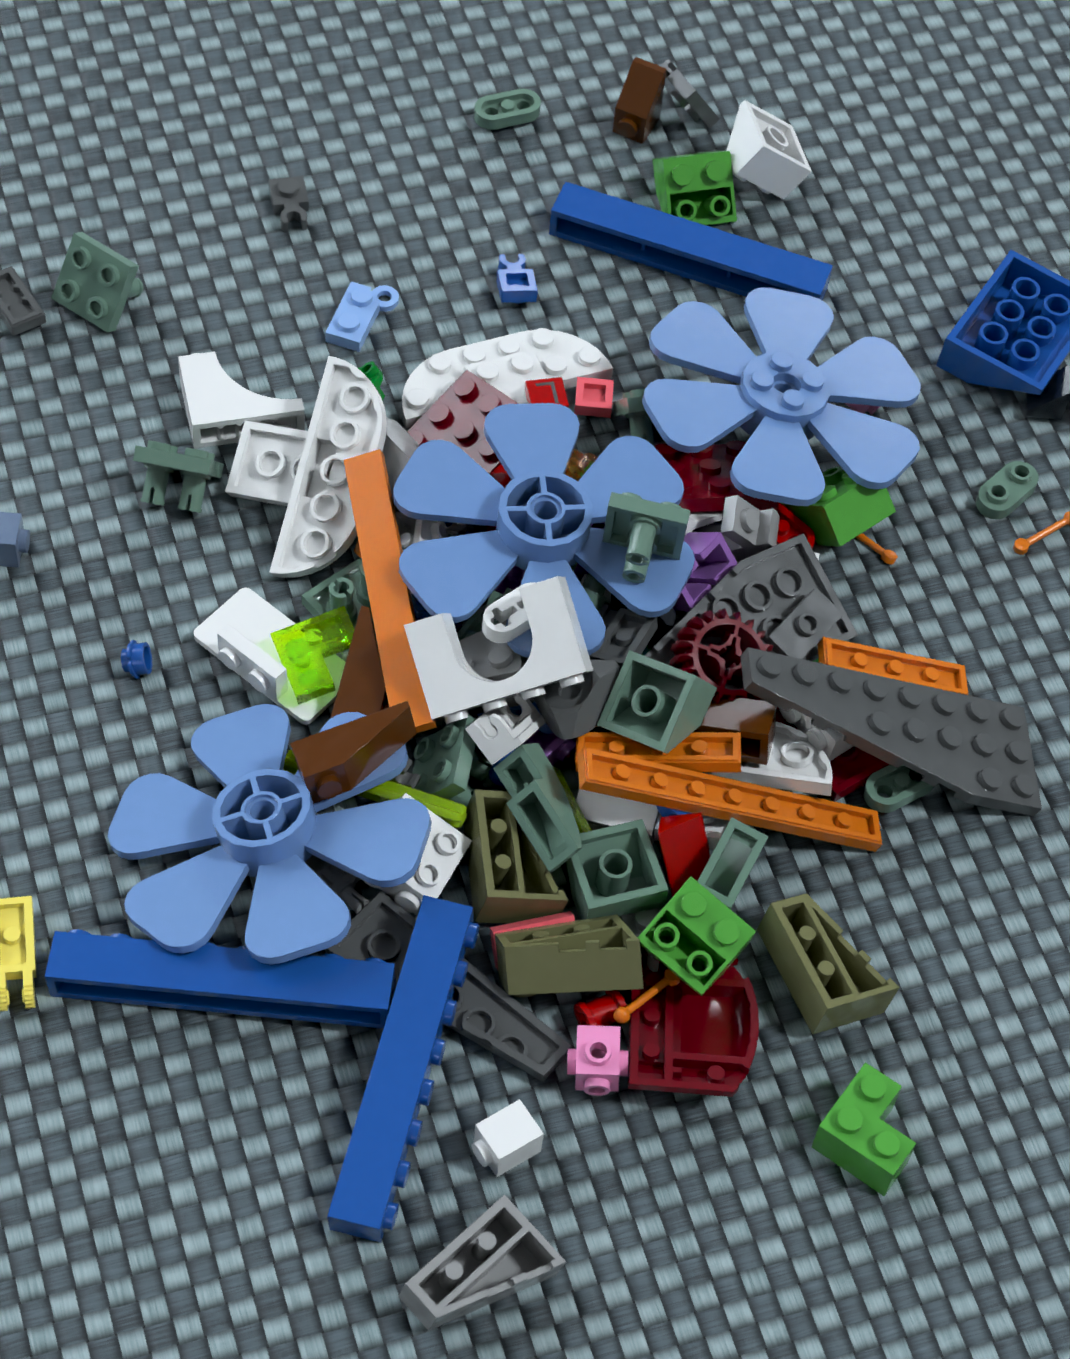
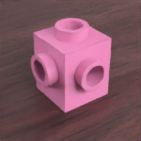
M577 1025L576 1049L568 1048L567 1075H576L575 1090L584 1091L586 1094L593 1096L618 1092L619 1076L628 1077V1050H620V1026Z

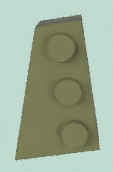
M474 790L466 807L467 818L463 826L464 835L472 840L466 852L474 922L508 924L562 913L568 902L563 889H558L551 873L506 803L512 799L508 791Z
M807 893L773 902L769 905L757 931L812 1035L876 1016L886 1011L900 987L891 978L886 981L869 964L871 958L863 950L857 952L841 935L844 930Z

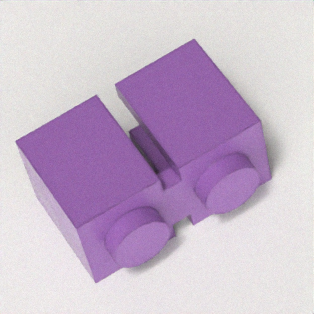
M688 532L685 536L684 541L693 550L695 562L692 574L676 604L673 606L675 611L689 612L712 589L711 585H716L736 566L737 561L721 532Z

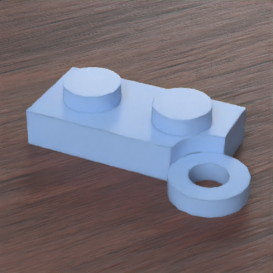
M351 281L325 332V342L360 352L379 311H391L398 306L399 294L397 290L391 286L382 285L371 291V287ZM385 295L391 299L389 301H381L378 298Z

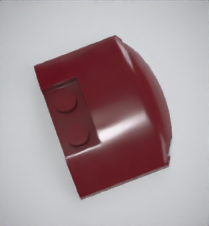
M647 953L641 954L643 989L630 990V1003L662 980L665 970L668 969L659 961L658 971L652 972L646 965ZM738 958L733 961L702 996L680 979L678 985H668L630 1014L628 1089L733 1097L739 1085L745 1079L752 1066L759 1035V1015L756 996L749 977L743 979L734 967L738 965Z

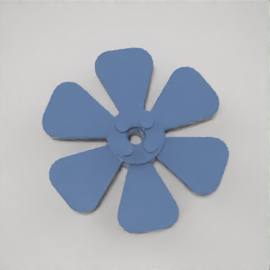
M764 287L753 289L748 293L743 308L762 352L757 357L723 316L712 306L703 302L690 301L678 305L651 331L649 347L659 359L739 384L658 379L650 382L645 388L642 403L662 439L668 446L677 451L697 453L705 450L739 426L751 437L735 458L730 471L731 482L736 489L745 495L794 506H809L820 500L825 488V480L808 442L814 435L853 481L870 489H883L893 484L914 462L920 450L919 441L916 435L908 428L894 422L828 403L838 402L904 408L914 404L918 399L921 384L901 352L891 342L878 337L861 338L818 367L809 361L830 331L834 319L831 308L819 298Z
M554 403L505 404L497 406L490 410L485 417L483 432L487 442L511 479L505 488L460 447L445 440H430L421 444L414 451L393 488L395 506L408 517L420 520L495 526L496 530L413 543L403 550L399 558V574L406 586L430 615L451 613L454 623L465 621L475 614L514 566L525 570L521 585L531 582L538 583L556 576L565 577L587 651L591 655L598 651L603 644L606 627L603 618L576 577L571 566L576 563L580 564L634 613L645 617H659L668 613L676 604L692 574L695 562L693 550L684 541L679 560L652 554L645 581L643 583L627 581L622 576L626 562L627 547L602 542L604 529L591 528V524L606 521L611 492L619 494L629 492L637 494L645 500L657 503L672 502L679 505L684 493L682 479L658 450L647 440L637 436H623L612 441L579 481L564 474L578 439L580 425L577 415L571 409ZM531 628L512 641L507 642L508 646L515 653L529 658L532 649Z
M271 704L255 705L203 723L195 730L191 738V749L197 761L224 787L217 799L165 774L154 773L144 775L129 784L110 824L107 837L113 852L119 857L128 860L144 859L219 843L220 846L150 876L134 885L127 893L124 902L128 919L135 927L162 948L172 953L184 954L196 951L204 946L213 936L245 877L251 876L256 877L245 930V944L252 958L260 963L271 965L284 963L340 943L351 927L349 909L344 901L305 862L314 855L372 885L382 888L395 887L407 882L416 873L428 841L432 821L427 807L421 802L410 798L394 799L317 815V812L399 775L406 767L408 761L405 744L352 790L313 804L310 792L302 781L299 770H297L295 775L283 770L291 733L290 720L284 709ZM359 712L338 714L329 719L320 732L367 715Z

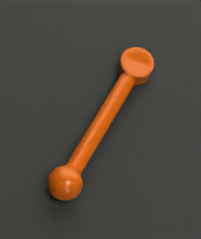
M1070 511L1064 514L1063 519L1027 539L1019 538L1015 540L1013 550L1017 554L1023 555L1027 553L1030 545L1058 529L1070 525Z
M863 533L856 537L881 555L882 561L891 565L895 563L898 557L895 552L888 549L885 550Z
M666 969L662 980L628 1006L619 1007L615 1010V1021L620 1024L628 1022L631 1013L668 985H678L680 978L669 969Z

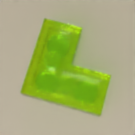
M345 606L270 633L281 664L287 669V678L298 705L336 691L324 658L350 648L355 629Z

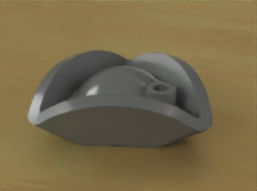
M591 660L594 671L583 674L585 682L561 689L559 682L544 686L546 694L534 698L540 714L557 737L564 740L573 739L590 732L597 726L620 673L616 660Z

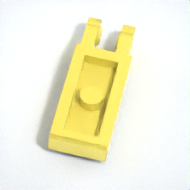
M32 896L0 899V1011H8V1005L10 1004L7 980L23 979L22 1001L25 1004V1009L35 1008L34 978H37Z

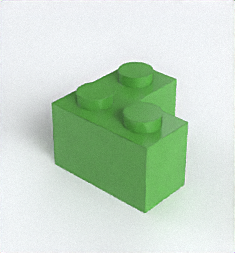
M865 1062L819 1125L811 1147L885 1196L907 1165L916 1142L884 1122L893 1109L902 1086Z

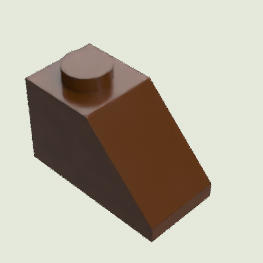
M638 57L634 58L615 106L612 132L641 144L645 142L660 119L666 68Z

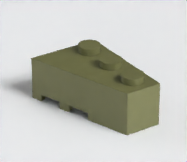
M617 914L495 934L499 982L508 995L524 998L546 993L643 989L640 940Z

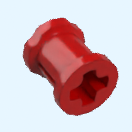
M618 990L605 991V995L589 1003L579 1002L575 1004L574 1013L579 1025L609 1026L616 1022L614 1019L615 1010L627 1005Z

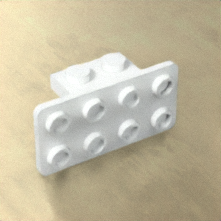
M249 588L240 589L194 630V639L197 643L301 724L307 725L312 723L336 699L346 662Z

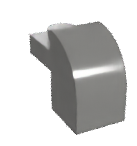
M738 495L725 498L721 534L737 562L776 546L780 516L775 509L759 510Z

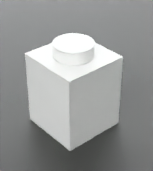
M519 1099L475 1124L472 1150L479 1163L483 1167L489 1165L496 1177L540 1153L544 1133Z

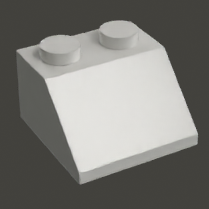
M744 100L739 106L726 150L730 151L732 173L743 182L747 180L757 185L766 194L772 193L785 199L812 172L793 126Z

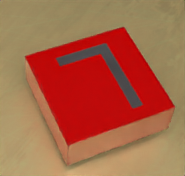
M562 377L525 381V393L528 404L554 403L569 408Z

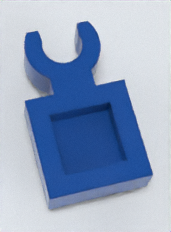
M505 254L499 255L496 282L501 303L537 302L538 289L533 269H525L526 258L523 254H518V262L514 263L508 262L505 259Z

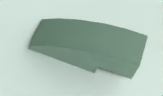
M539 743L520 745L493 769L512 797L506 803L548 871L553 872L583 848L579 829L563 786Z
M731 817L697 882L731 909L769 836Z

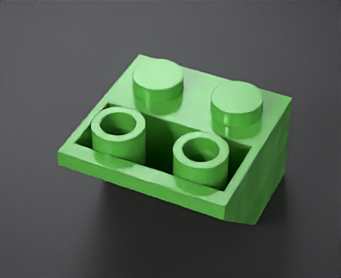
M712 151L653 159L656 195L662 212L703 225L737 221L730 151Z
M833 467L822 473L825 480V488L821 499L815 504L794 506L781 503L812 529L815 535V542L818 545L841 547L896 512L887 488L870 489L863 487L853 481L841 467Z
M690 876L637 938L640 940V945L697 994L702 996L751 942L756 930Z

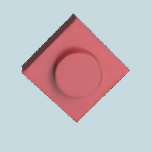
M577 377L574 413L576 415L611 418L614 380Z

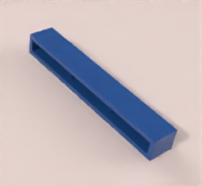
M566 181L551 209L549 235L745 297L753 289L764 287L809 295L823 301L828 289L833 265Z
M423 896L327 1215L330 1230L381 1243L385 1229L393 1230L399 1208V1204L393 1203L397 1187L405 1188L408 1180L411 1162L405 1161L409 1145L416 1147L420 1138L423 1121L417 1120L421 1105L428 1106L434 1088V1080L429 1079L433 1065L440 1066L446 1040L440 1038L444 1025L451 1026L457 1008V1001L452 1000L455 986L463 987L468 970V962L463 961L466 948L474 949L479 932V924L473 923V907Z
M78 929L70 930L69 932H54L44 976L51 997L383 1029L396 986L395 963H387L379 958L354 960L344 959L337 954H324L322 956L305 955L284 963L271 965L260 963L252 958L246 946H239L237 948L218 947L213 943L207 942L196 951L184 954L172 953L162 948L154 940L134 939L129 935L120 933L112 934L111 936L92 935L87 931Z

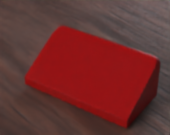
M701 812L660 818L658 837L672 897L690 876L698 881L711 857Z

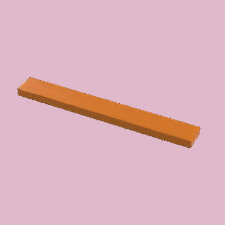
M378 449L345 459L344 466L389 707L408 701L416 732L419 733L437 727L435 719H431L404 625L415 622L416 618L410 589L403 582L399 574V558L403 551L385 458L382 451Z
M583 747L577 754L579 789L690 813L701 812L704 816L730 821L732 817L746 825L876 852L882 846L879 816L876 810Z

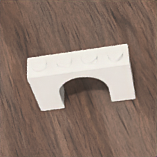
M556 576L519 588L532 632V649L525 665L516 674L501 681L490 680L479 675L467 663L451 613H440L404 625L431 719L444 718L446 724L468 718V710L479 706L483 707L485 713L508 706L506 701L508 697L521 694L524 701L546 694L544 686L559 682L561 689L585 682L583 674L594 670L565 577Z

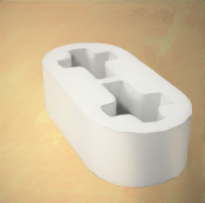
M535 582L525 583L485 609L482 620V632L487 639L495 643H507L530 629L519 588L534 584ZM494 619H497L499 622H504L508 619V626L505 627L502 623L494 625Z

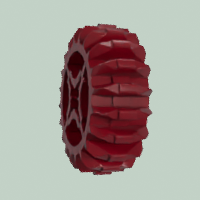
M720 609L715 614L709 610L702 613L699 617L690 619L687 622V626L678 631L676 636L678 640L672 644L670 649L676 656L670 660L669 665L696 675L715 686L717 689L711 702L715 701L718 704L724 699H730L734 702L736 697L761 700L759 697L745 691L744 687L731 690L726 689L725 685L730 680L735 682L738 679L743 680L740 656L748 647L771 652L773 645L763 644L761 639L764 638L766 631H758L756 633L752 629L754 619L742 623L740 612H734L729 617L726 609ZM713 636L721 638V642L717 645L709 644L705 646L700 644L701 639L704 637Z

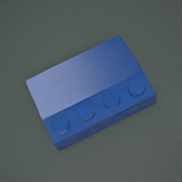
M1010 250L946 337L936 366L967 383L1040 395L1070 353V280Z

